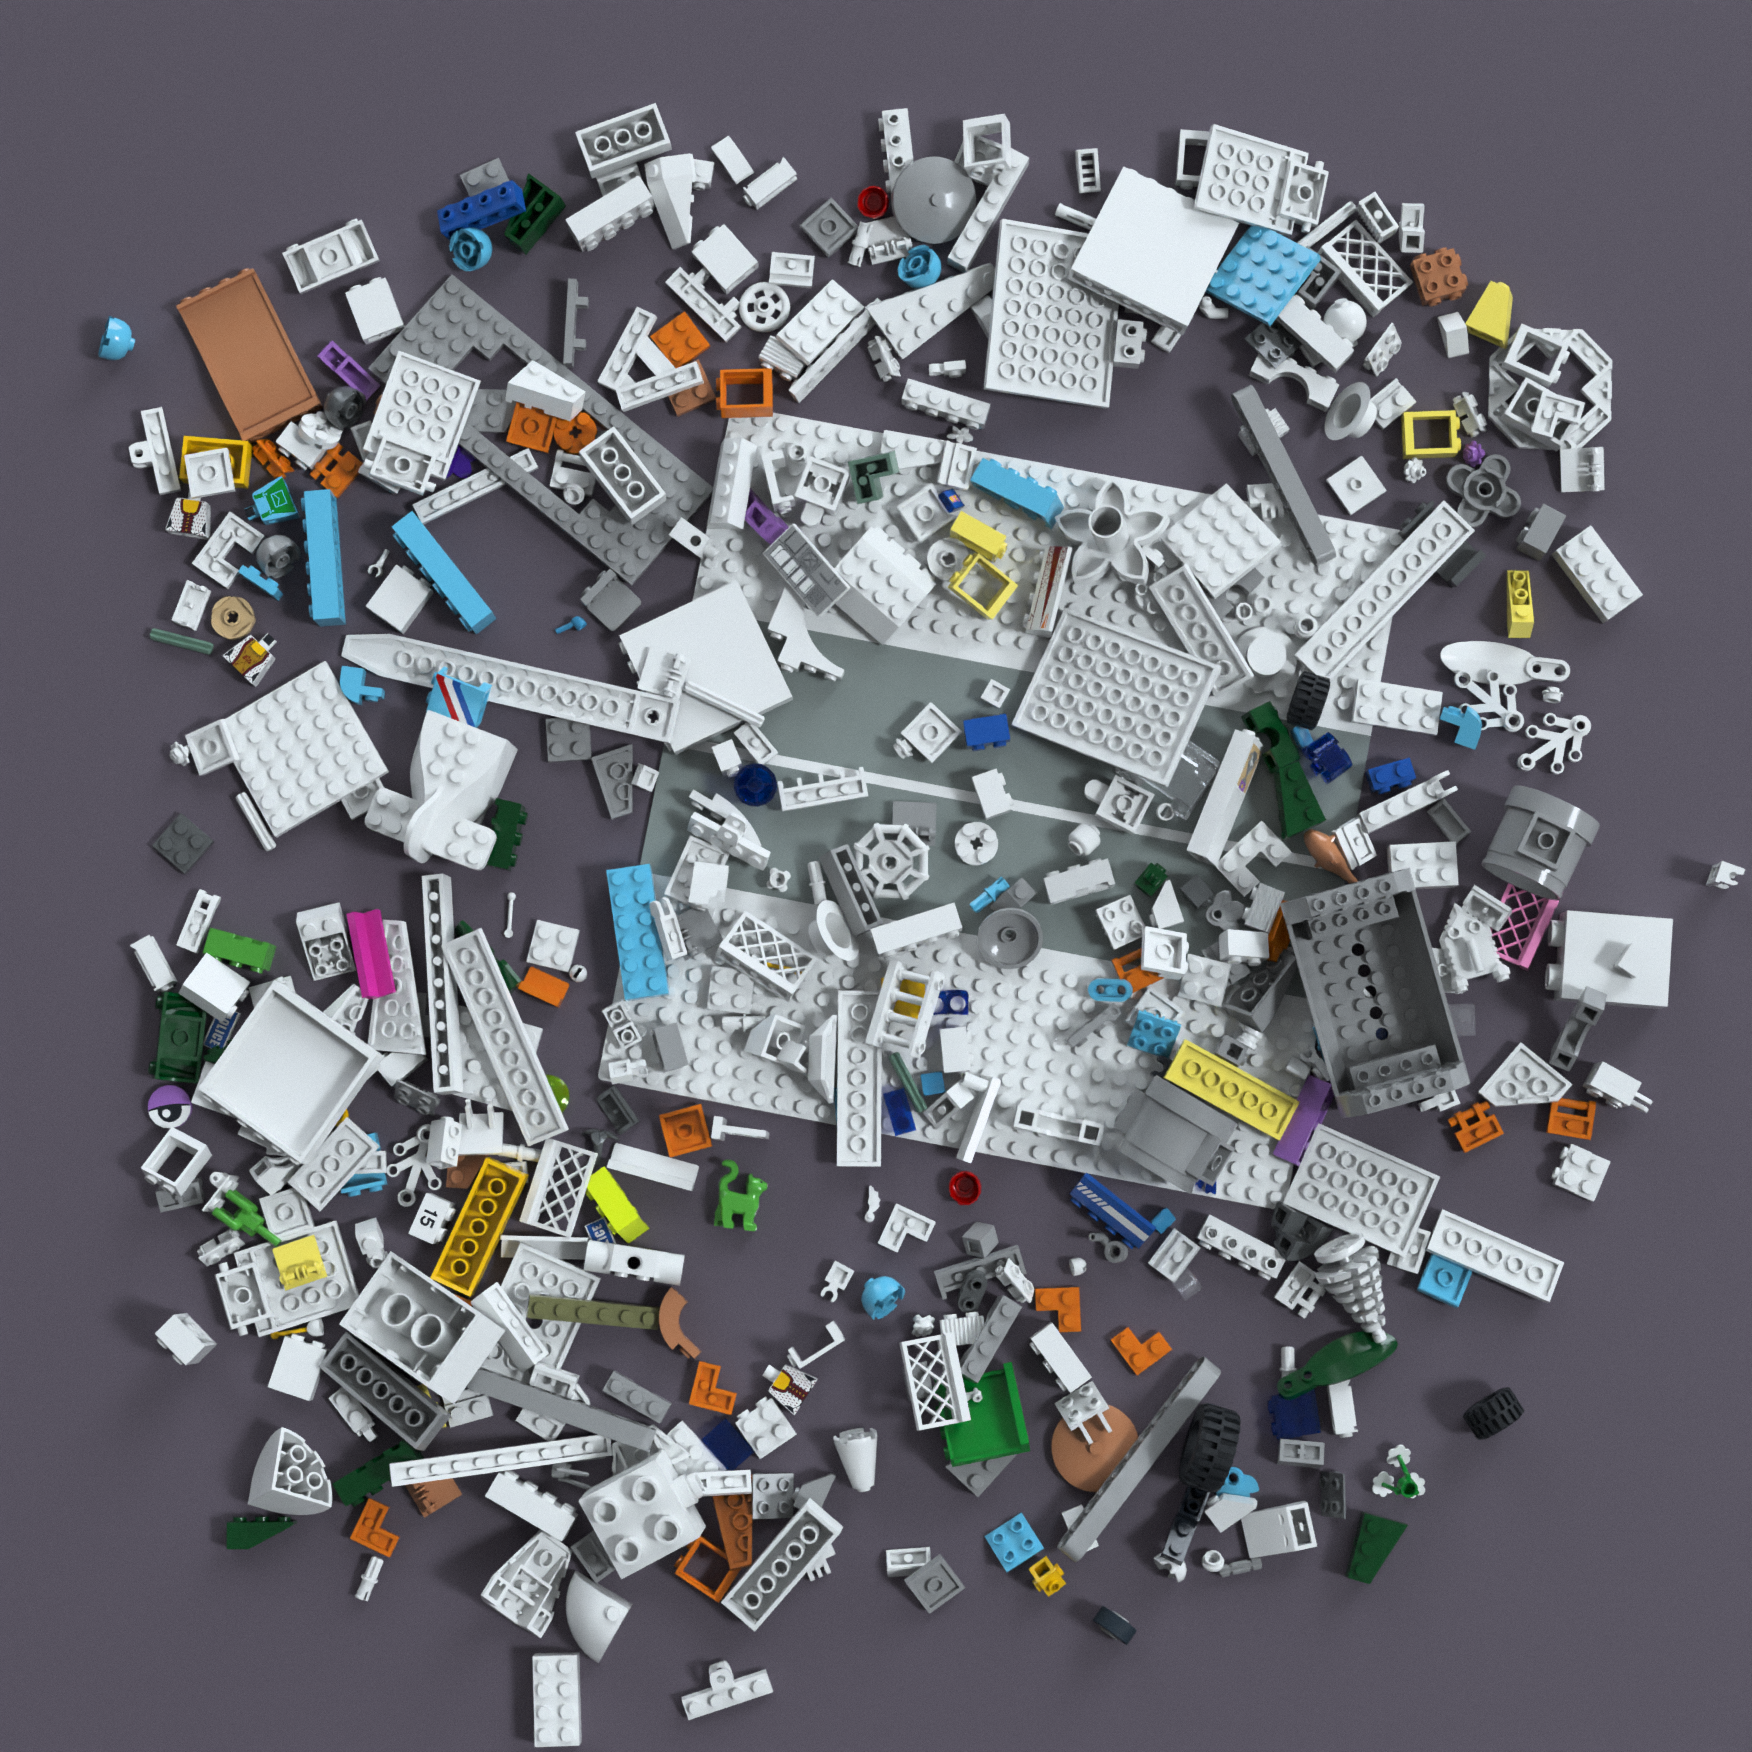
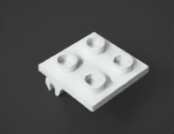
M466 1099V1113H460L459 1116L462 1131L458 1155H501L503 1151L504 1113L494 1112L493 1099H487L488 1113L473 1114L471 1100Z
M1093 1381L1083 1385L1078 1390L1055 1403L1070 1430L1072 1431L1079 1427L1089 1445L1093 1441L1082 1422L1097 1414L1107 1432H1112L1102 1414L1109 1407Z

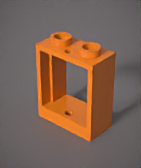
M772 368L720 370V378H716V390L720 391V397H716L717 410H721V418L773 417ZM763 384L764 404L727 405V385Z
M701 1535L698 1539L687 1545L686 1548L689 1549V1552L685 1557L681 1555L674 1565L677 1568L675 1574L719 1603L741 1569L729 1570L716 1591L686 1572L684 1568L700 1543L727 1560L724 1549Z

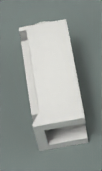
M783 157L780 164L776 163L747 185V189L743 187V199L750 207L753 205L758 210L797 180V173Z
M148 935L131 944L130 946L136 949L134 953L153 987H156L154 991L168 992L174 988L173 984L178 981L154 936Z
M1350 1379L1327 1386L1333 1433L1339 1434L1340 1438L1352 1437V1432H1358V1429L1354 1428L1357 1424L1351 1386L1348 1385Z

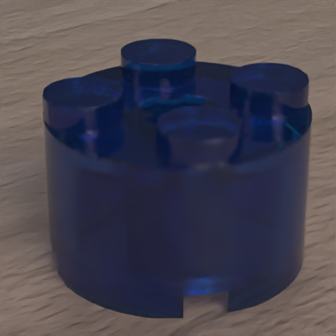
M1329 732L1321 735L1302 749L1304 756L1312 762L1310 765L1311 770L1317 776L1320 774L1326 784L1337 779L1352 766V761L1345 749H1341L1337 745L1339 741Z

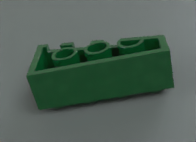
M402 1440L399 1444L384 1451L381 1455L368 1461L332 1485L345 1507L350 1504L355 1507L365 1501L363 1496L371 1493L373 1496L383 1490L382 1485L388 1481L391 1483L390 1463L424 1459L420 1450L415 1449L406 1440Z

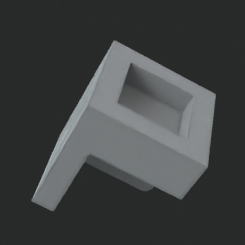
M975 1222L962 1236L966 1253L972 1256L985 1258L998 1244L994 1225Z

